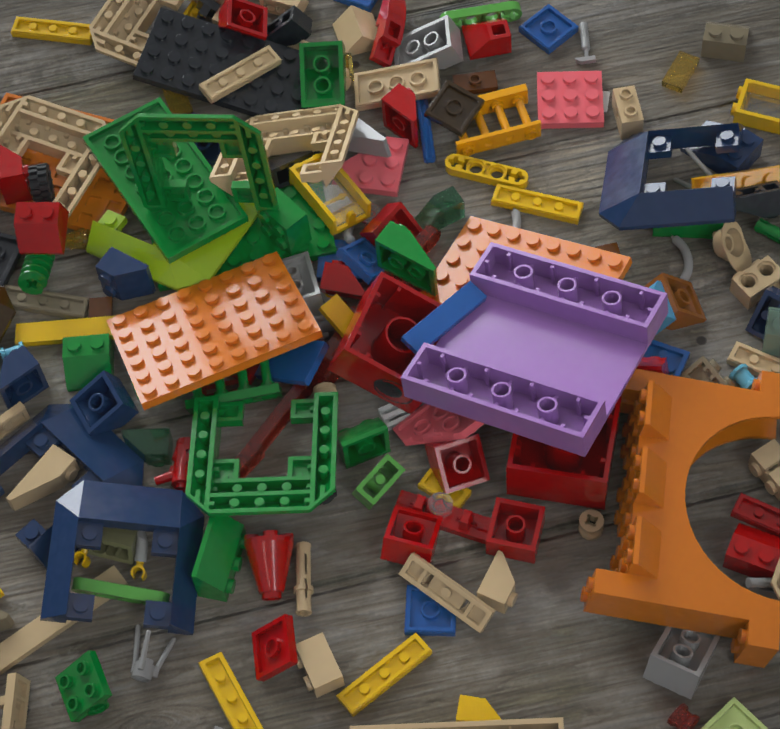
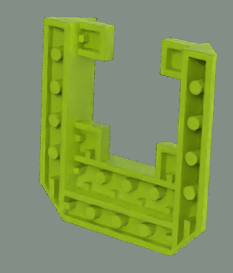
M239 203L248 215V222L170 264L155 243L151 245L121 232L128 223L127 218L107 210L98 222L92 221L86 251L102 259L110 247H113L147 264L153 281L179 291L180 289L199 284L202 280H210L216 275L258 217L254 203Z

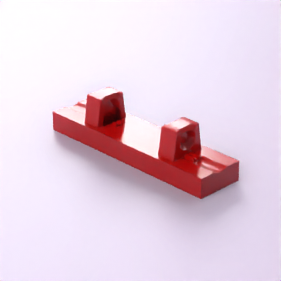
M401 490L395 505L422 512L423 506H426L424 512L435 513L434 515L443 517L440 530L486 544L485 541L491 518L448 504L446 506L449 510L446 513L438 514L433 510L436 500ZM437 505L436 509L441 510L442 506Z

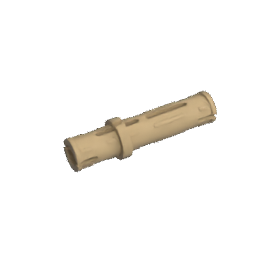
M302 541L295 545L296 586H294V594L296 595V615L306 617L312 614L311 595L314 593V587L311 585V543Z

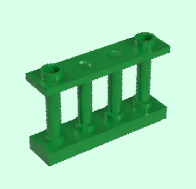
M268 359L260 363L263 382L260 384L261 386H249L247 371L244 369L237 372L239 387L236 391L228 392L225 389L224 378L215 381L216 392H214V395L205 396L202 394V388L200 387L192 391L193 396H191V399L185 400L186 410L192 415L195 397L219 396L220 402L244 401L245 405L282 398V388L279 383L272 381Z

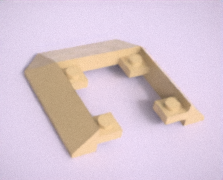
M107 0L89 26L96 51L136 67L149 37V34L145 32L158 15L160 8L166 6L178 11L184 0ZM188 0V1H195V3L197 4L199 0ZM214 0L221 6L212 18L213 24L218 25L219 11L225 0Z
M30 95L0 104V145L20 155L21 158L29 148L61 160L56 167V172L58 175L68 179L53 202H60L69 211V218L101 168L85 145L82 137L106 125L105 121Z
M337 104L256 115L245 120V122L261 131L267 158L274 155L311 150L312 152H322L321 161L303 164L299 175L301 183L309 182L314 184L324 180L326 188L344 164L359 112L358 110ZM220 152L210 174V182L233 196L231 190L232 181H248L243 158H223Z

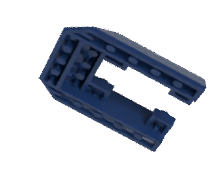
M730 123L653 130L631 135L608 151L599 216L619 231L735 222L737 184L735 176L712 178L711 187L671 191H667L666 182L646 184L649 159L671 158L673 149L715 145L717 154L739 152L740 143L743 140V124Z
M49 404L0 445V476L30 450L41 459L54 444L57 447L61 446L88 471L71 488H74L83 480L143 486L144 460L111 430L92 436L89 435L72 404ZM0 486V497H1V496L5 493V491H4V489ZM33 519L15 536L47 570L53 525L45 530Z
M83 480L56 500L40 621L66 623V620L92 623L95 595L70 593L75 548L101 550L103 527L153 532L151 556L175 558L171 602L146 600L143 628L168 630V633L193 635L197 591L191 575L202 543L205 516L186 497L182 490Z

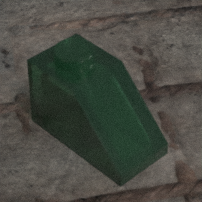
M451 186L433 195L415 217V220L428 236L464 218V200L454 186Z
M170 428L122 430L121 434L125 444L140 456L147 465L154 467L172 465L173 437Z

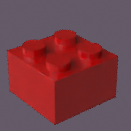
M496 497L485 541L486 554L496 556L498 550L504 553L505 558L535 564L545 522V506Z

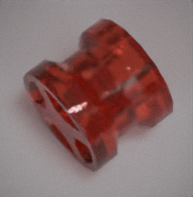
M683 703L670 715L667 723L670 726H675L677 729H693L699 722L700 717L697 714H692L689 711V707Z

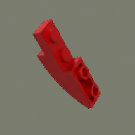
M383 0L375 25L378 27L369 59L384 68L391 66L395 50L401 45L406 21L405 0Z

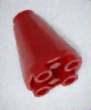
M265 530L262 536L258 534L244 535V546L258 592L262 595V600H281L286 586L294 547V534L282 533L278 535V530Z

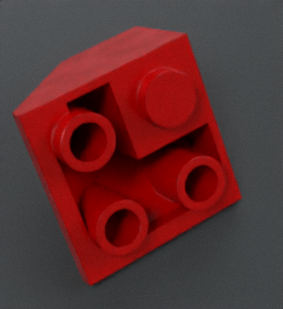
M499 18L461 25L470 60L512 52L511 32L506 19Z

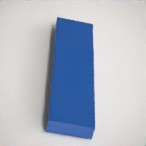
M469 281L401 337V341L416 355L424 342L433 345L484 303L487 296L475 284Z

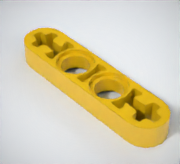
M450 154L445 159V170L451 176L496 186L497 183L526 189L528 186V173L520 168L461 154ZM476 166L482 170L479 173H473L470 169ZM497 171L501 172L503 176L494 178L491 174Z

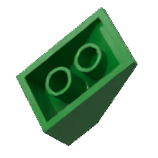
M343 41L299 43L301 108L337 104L345 106L346 53Z
M390 220L375 239L378 266L436 297L438 294L436 267L411 231L406 226L396 224Z

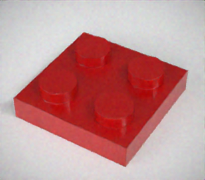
M283 614L252 632L256 680L265 682L298 664L292 615Z

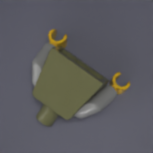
M103 527L101 550L81 549V551L75 553L74 563L78 565L80 559L84 558L82 567H89L91 559L87 553L131 565L136 561V565L130 571L131 576L135 580V573L142 571V581H145L147 573L143 564L147 561L149 545L145 531Z

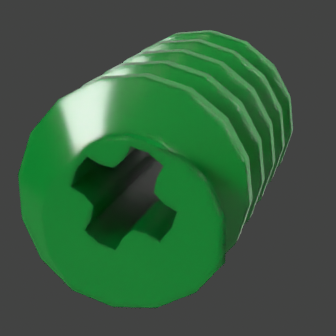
M26 254L18 278V286L22 291L31 295H38L43 292V288L48 283L55 255Z

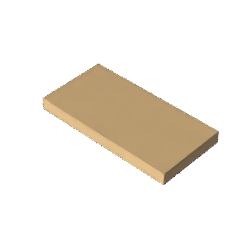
M431 58L354 73L356 110L359 112L382 107L381 99L398 83L406 88H410L415 93L416 101L436 97L441 89L438 59Z

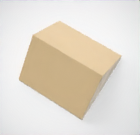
M352 5L333 23L337 40H342L345 45L346 57L372 51L378 30L372 13Z

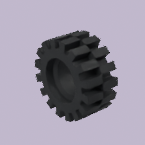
M48 163L28 166V178L33 201L53 202L55 199L54 184Z

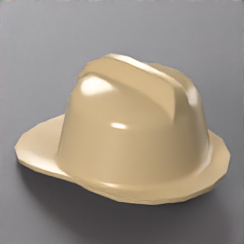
M736 221L724 223L722 229L712 233L714 252L718 257L729 261L735 271L743 272L752 264V257L742 229Z

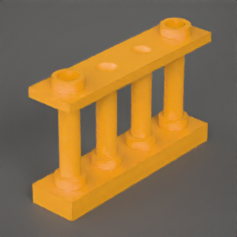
M526 83L478 95V97L485 100L484 105L475 117L481 135L468 138L465 132L462 137L458 136L460 140L456 141V154L471 156L475 153L541 137V120L531 122L524 105L528 104V88ZM516 107L523 124L510 127L504 109ZM495 112L502 130L489 133L483 115Z

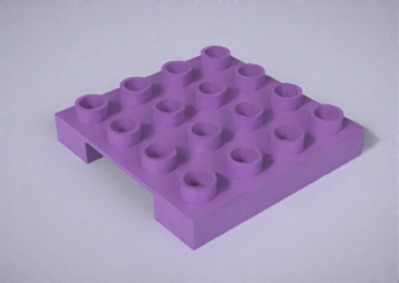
M491 242L469 274L470 281L487 296L486 301L441 337L436 346L423 343L401 376L404 396L585 457L668 314L667 293Z

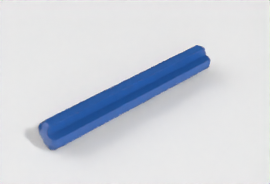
M427 98L416 101L423 158L426 164L436 161L431 120L424 117V113L429 107Z

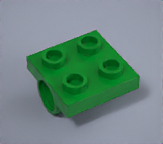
M88 650L55 677L71 722L79 723L86 716H93L104 712L109 707L108 698L112 696L96 651Z

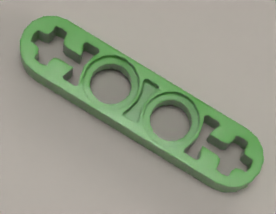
M507 1L446 11L440 15V18L449 15L461 30V25L504 18L507 22H513L520 19L522 11L520 3L517 1ZM490 13H496L495 15L487 16ZM475 16L473 19H466L467 17Z
M74 577L71 591L79 594H90L96 597L142 605L146 604V600L169 602L170 594L166 592L82 577Z

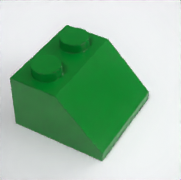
M109 333L63 338L62 359L68 392L80 391L103 370L114 375V346Z
M379 417L366 419L357 426L344 428L337 433V450L346 469L391 452L388 428Z

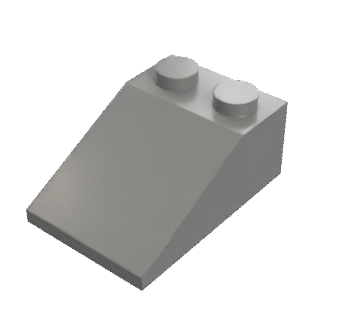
M446 15L404 34L401 45L395 50V65L437 58L440 70L464 61L460 29L449 15Z
M308 251L281 259L312 315H322L318 309L324 302Z
M667 626L650 654L643 678L681 696L692 699L721 636Z

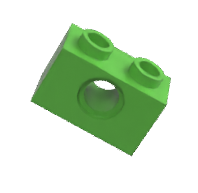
M387 453L357 486L352 495L370 510L406 469Z

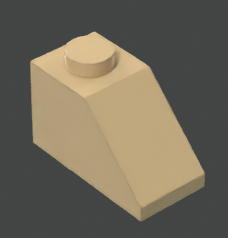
M498 550L477 591V597L494 610L505 614L508 607L512 608L518 594L515 593V581L504 553Z

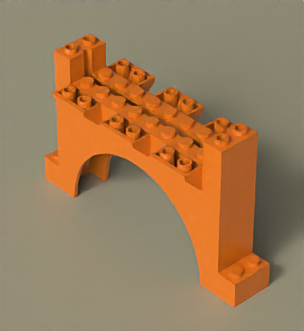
M636 369L621 394L620 412L629 414L627 423H624L622 429V437H625V444H622L620 450V458L623 459V469L627 470V474L622 480L621 488L618 487L616 502H619V510H616L614 515V524L617 525V537H621L620 545H617L615 555L611 556L610 570L596 568L592 577L588 576L586 587H582L580 601L584 602L583 612L733 638L731 653H734V663L765 668L779 651L780 601L761 596L740 586L720 571L708 558L695 538L690 526L686 510L685 488L690 467L710 450L737 440L776 439L777 419H780V373L762 370L758 378H754L751 389Z

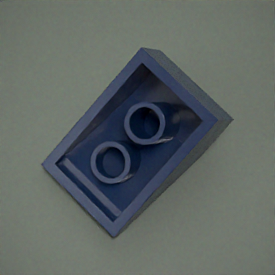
M706 120L702 126L719 125L722 123ZM743 128V140L740 143L739 152L717 154L715 145L691 147L690 150L706 167L717 174L748 170L761 156L764 139ZM680 148V151H681V152H683V153H685L686 155L690 156V155L685 151L686 148Z

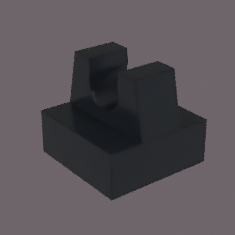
M199 0L196 8L200 11L196 18L204 21L207 16L213 18L221 5L214 0Z

